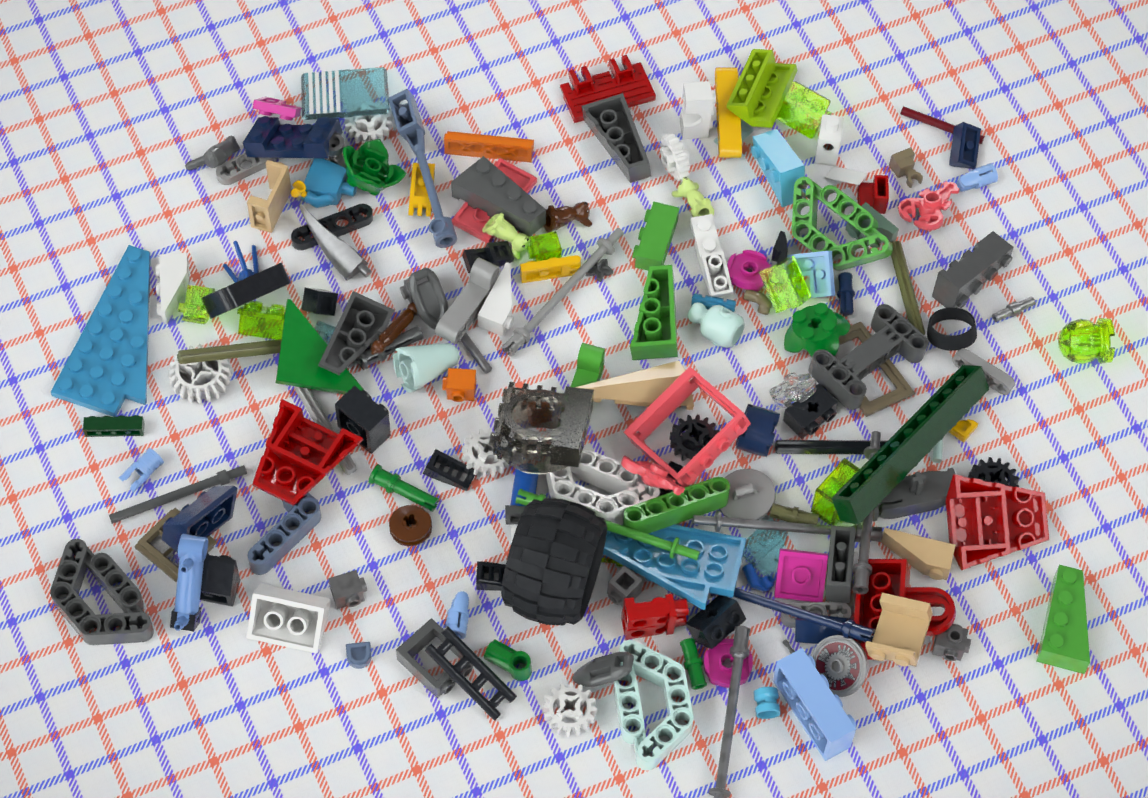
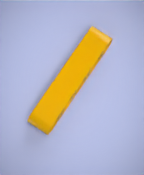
M737 67L715 68L719 158H741L742 156L741 118L728 110L726 106L738 81Z

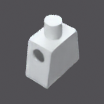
M822 115L815 164L836 166L844 123L843 117ZM832 144V149L827 150L824 148V145Z

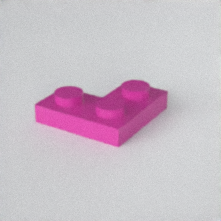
M266 96L255 99L253 102V109L259 110V114L267 116L279 114L281 119L290 121L293 118L299 117L302 109L301 107L288 105L284 100Z

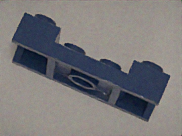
M263 116L258 117L243 141V146L247 157L328 159L330 138L333 133L342 135L343 132L339 118H318L314 125H281L278 117Z

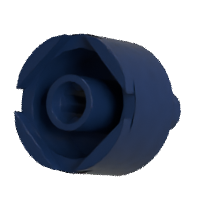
M748 404L744 414L751 424L743 434L737 437L735 448L767 457L775 437L773 432L778 424L780 413Z

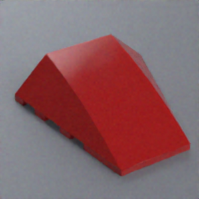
M281 399L278 415L274 419L273 429L270 437H268L266 449L261 457L252 485L294 506L363 441V438L343 428L339 434L305 418L302 408Z
M953 474L946 497L949 543L955 545L953 555L961 570L1049 540L1045 492Z

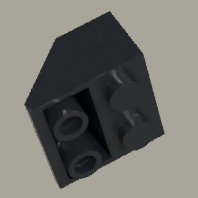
M207 553L203 566L200 600L233 607L240 584L236 560L226 555L218 557Z

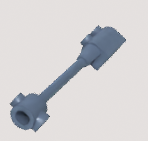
M405 89L389 97L388 100L398 133L409 143L418 160L435 217L429 224V231L433 234L437 247L447 248L457 242L456 232L452 219L443 216L425 156V130L414 95L408 89ZM403 100L408 101L407 104H399Z

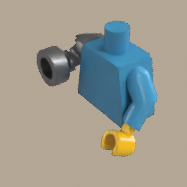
M333 133L329 140L330 161L314 158L304 183L297 180L292 184L294 187L291 190L292 197L297 198L301 196L303 202H307L315 208L338 205L343 194L355 196L357 187H352L347 183L346 163L342 155L345 145L341 135Z

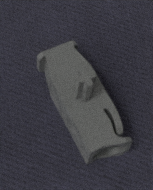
M948 468L947 471H927L922 473L915 472L913 475L905 476L892 492L873 509L872 521H877L879 515L881 518L894 519L933 511L945 506L952 476L956 474L954 469Z

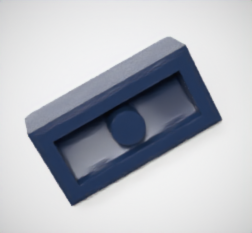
M965 122L954 127L949 161L950 166L967 169L976 168L981 128Z

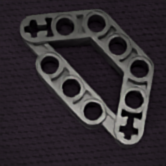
M70 540L65 546L50 590L56 609L84 642L89 645L139 643L150 640L154 629L150 617L143 611L144 602L140 590L108 554L97 553L94 555L83 540ZM103 565L108 566V567H107L106 569H104V570H98V568H99L100 566H103ZM87 568L124 613L96 615L79 596ZM68 573H75L72 577H66ZM116 582H122L120 586H112ZM68 594L66 598L58 599L59 596ZM130 599H137L134 603H127ZM83 611L80 615L73 616L74 612ZM116 626L122 627L118 631H111ZM90 628H97L93 633H87Z

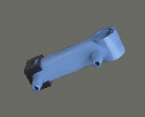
M182 534L179 541L178 557L180 559L175 608L171 612L170 628H175L177 631L187 630L194 632L200 624L202 607H199L203 566L208 550L207 537Z

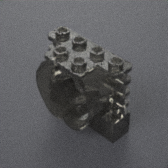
M509 382L508 389L504 388L503 403H500L498 408L499 418H495L494 432H491L489 446L493 447V455H497V459L500 460L503 458L514 468L530 474H548L562 470L567 466L579 468L593 411L594 390L566 386L564 393H557V387H551L550 391L543 390V385H537V389L531 390L527 383H524L522 388H515V382ZM528 428H548L552 430L532 431L528 430Z

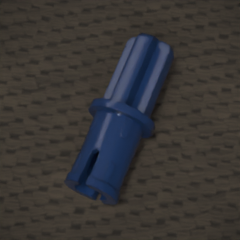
M849 272L840 273L838 276L839 291L837 292V297L840 300V313L843 316L852 315L854 312L853 297L855 296V291L852 287L853 275Z

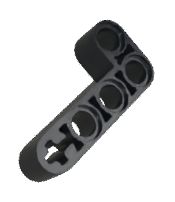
M281 262L206 295L201 299L210 319L284 287L290 284L291 281Z

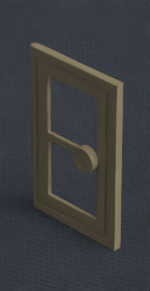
M858 322L850 326V330L845 336H839V345L857 337L863 343L872 335L862 322ZM890 359L880 365V368L896 387V390L872 401H869L864 396L859 408L866 417L915 394L914 390Z

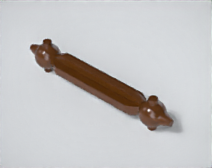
M414 302L410 303L407 309L403 310L379 336V340L372 343V355L383 353L385 347L389 346L413 321L414 316L418 315Z

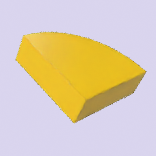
M970 419L959 420L949 433L964 443L978 427L979 423Z

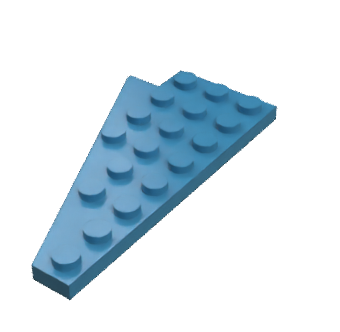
M128 245L51 390L52 397L112 417L117 416L125 399L146 405L151 259L149 251Z
M672 525L649 533L671 542L678 537L680 538V545L700 551L698 560L675 554L672 559L669 556L670 551L607 531L604 555L640 574L646 580L656 583L682 599H686L698 608L705 610L709 593L733 598L745 550L746 538L679 525Z

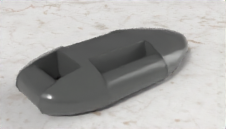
M423 268L410 275L408 281L409 291L419 316L429 327L435 330L439 320L448 310V302L437 275L431 269ZM427 277L428 281L417 285L416 281Z
M616 652L597 657L579 668L574 673L572 679L578 685L581 684L585 687H595L618 681L632 671L634 656L629 652Z

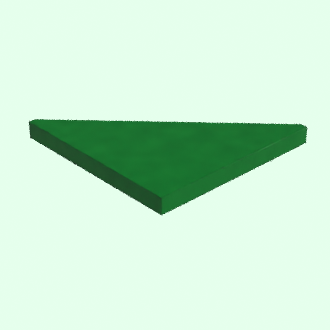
M287 299L275 383L339 394H346L353 386H356L359 390H364L347 368L340 375H337L318 366L326 350L327 343L292 300Z

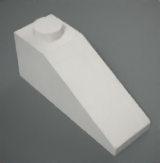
M508 262L505 263L478 313V327L500 336L504 335L506 329L510 330L514 322V317L512 316L511 267Z

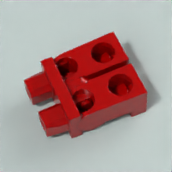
M666 594L665 598L656 597L652 601L635 603L634 597L624 598L621 621L625 640L660 635L665 631L666 635L674 634L675 627L685 626V623H687L686 616L689 614L687 600H674L673 594Z

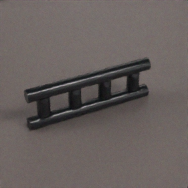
M447 626L441 632L446 638L437 649L430 644L425 649V652L495 721L501 715L496 707L504 698L511 703L517 695ZM452 646L463 655L455 666L444 657ZM470 663L481 673L472 684L461 674ZM487 681L498 690L489 701L479 692L480 688Z

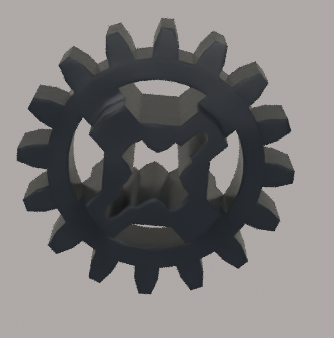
M698 414L695 419L687 415V421L680 418L678 425L673 424L669 438L671 440L670 448H675V456L682 455L681 461L686 460V458L691 460L719 432V430H715V423L708 424V417L700 420V415Z
M991 457L988 458L987 463L981 459L978 465L974 464L968 475V478L1001 483L1012 487H1019L1018 482L1020 479L1018 476H1015L1016 469L1010 470L1008 468L1009 462L1003 465L1001 464V458H998L997 462H993Z

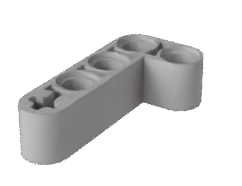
M482 258L476 259L470 271L468 284L439 320L435 329V335L454 344L461 340L477 319L480 309L494 286L500 273L499 266Z

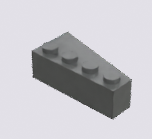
M621 93L581 106L585 123L628 181L632 183L651 177L649 160L624 94Z
M992 231L974 246L973 252L967 250L963 253L959 262L954 260L949 264L950 268L947 271L942 269L938 272L932 297L945 308L964 307L973 293L975 295L978 294L987 280H993L1001 267L1005 268L1009 265L1013 258L1011 254L1014 247Z

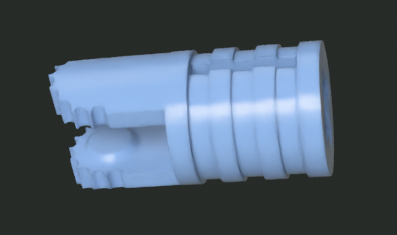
M989 163L970 170L969 173L961 176L956 184L960 188L959 192H965V190L973 188L978 189L997 182L998 174L994 165Z
M148 448L146 453L134 462L119 479L122 481L127 480L135 470L141 476L130 487L135 492L164 461L158 453Z
M461 591L452 600L451 608L447 612L445 628L448 626L460 639H464L469 618V597L467 592Z

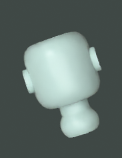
M697 302L691 306L687 316L690 322L701 324L700 331L703 337L712 341L715 346L730 348L738 342L745 326L742 316L721 305H714L708 310L704 304Z

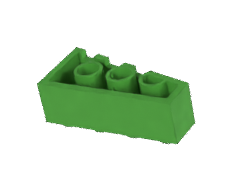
M672 265L649 266L643 291L644 295L639 307L638 320L635 324L634 336L630 344L632 360L678 357Z
M1059 564L1053 579L1036 662L1085 674L1090 664L1083 570Z

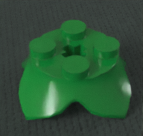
M380 139L367 141L358 150H355L352 146L343 148L346 174L348 176L347 183L352 187H358L372 195H379L385 188L399 183L407 174L400 166L388 164L389 155Z
M825 303L805 307L793 314V321L785 334L784 349L792 353H799L805 349L811 357H813L817 350H827L833 356H836L839 349V336H845L849 332L850 323L842 315L829 309Z

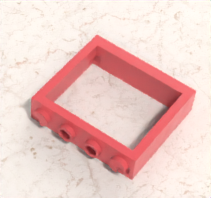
M689 366L624 431V434L652 462L669 471L668 475L674 478L679 486L685 488L693 484L697 477L706 468H709L714 460L722 452L726 451L739 435L747 430L751 423L744 412ZM697 388H700L728 412L733 419L677 473L643 441Z

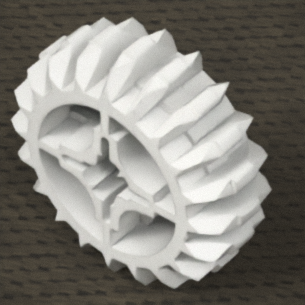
M175 355L174 362H170V370H168L169 383L176 395L179 394L182 400L188 397L190 403L197 399L199 404H201L202 399H206L210 403L212 396L218 399L219 392L225 393L226 386H229L232 376L230 363L227 359L179 364L177 355ZM208 364L215 366L218 372L213 371V368L208 367ZM182 376L187 377V379L191 380L192 383L189 384L182 379Z

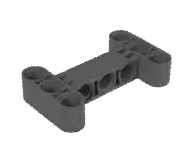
M881 304L877 306L871 321V328L876 333L840 360L827 350H817L813 354L808 370L809 374L847 409L856 410L861 406L867 390L866 385L861 380L896 353H899L911 363L921 362L929 344L926 336L890 305Z

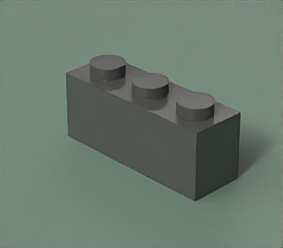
M831 525L826 580V601L850 603L855 527Z

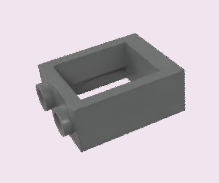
M431 618L396 649V657L413 676L433 695L439 698L443 693L447 694L453 689L455 681L447 673L436 680L413 658L435 637L441 642H444L446 639L441 634L444 629ZM454 646L450 648L458 658L461 659L463 657ZM470 663L461 674L466 677L472 671L473 665Z

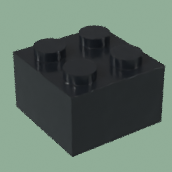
M353 386L335 403L337 426L340 429H346L362 437L363 441L360 445L372 454L391 436L389 411L384 405L374 402L365 390H359L356 386Z

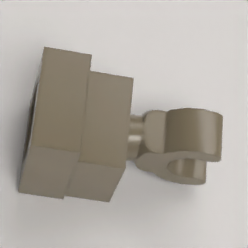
M911 147L893 154L889 162V166L897 178L906 175V183L909 188H912V179H916L919 184L923 180V176L913 169L915 153Z

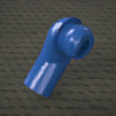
M747 564L742 568L751 588L768 592L774 586V579L771 576H758L753 564Z

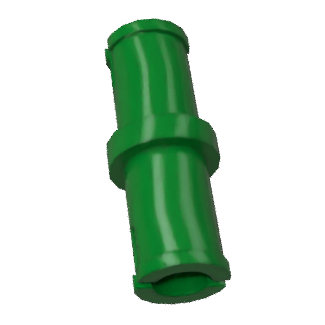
M688 638L680 642L685 659L683 663L684 669L688 670L691 688L693 690L702 689L707 686L702 670L703 660L699 658L695 639Z

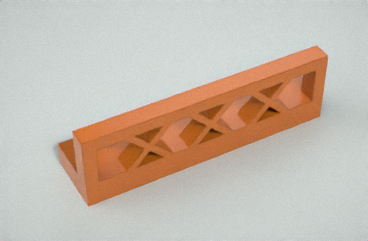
M447 131V134L445 133L444 135L445 154L480 158L484 156L490 159L501 158L509 161L532 163L534 140L451 131Z

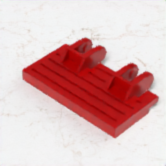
M623 55L621 63L625 70L620 71L615 59H609L610 70L614 78H612L609 71L591 77L588 68L583 66L581 67L583 82H579L574 70H569L568 75L573 90L569 82L561 84L560 89L574 123L584 121L581 106L621 93L624 94L628 108L655 101L656 94L641 62L631 64L628 56Z

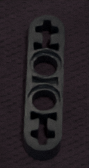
M358 204L318 221L339 237L371 224L373 221V211L367 204ZM341 219H345L349 222L346 226L343 227L338 226L336 224L337 221ZM308 225L296 228L291 233L292 246L297 250H306L318 245L314 236L311 238V234L309 235L311 231ZM298 237H302L305 240L301 241Z

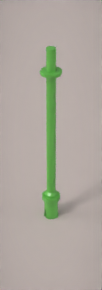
M520 489L518 495L524 496L526 499L516 497L515 503L526 506L534 499L543 501L546 495L542 493L537 495ZM605 520L607 531L670 551L669 556L672 559L675 554L694 560L699 558L700 551L680 545V538L678 537L671 542Z

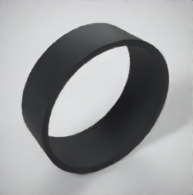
M955 307L943 308L934 312L929 319L927 339L933 346L948 351L965 349L972 345L977 338L975 319L971 313L964 309ZM954 319L968 323L971 328L963 334L951 336L937 332L932 326L943 320Z

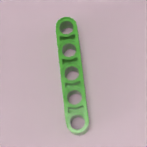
M714 477L685 487L681 495L670 492L629 506L624 511L623 526L649 534L692 519L693 515H704L721 509L728 504L730 483L726 478Z

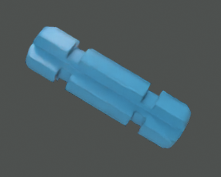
M695 293L692 296L691 306L697 302L704 304L706 309H710L714 305H721L734 312L736 301L729 299L723 301L724 298L707 295L702 297V294Z

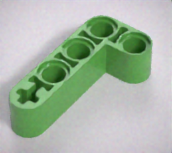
M586 343L581 344L577 359V369L559 420L558 433L581 438L593 398L579 397L578 401L573 400L571 397L572 388L600 381L605 362V348Z

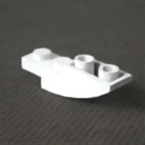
M713 214L691 217L690 224L695 240L694 248L710 296L717 297L733 294L724 251H721Z

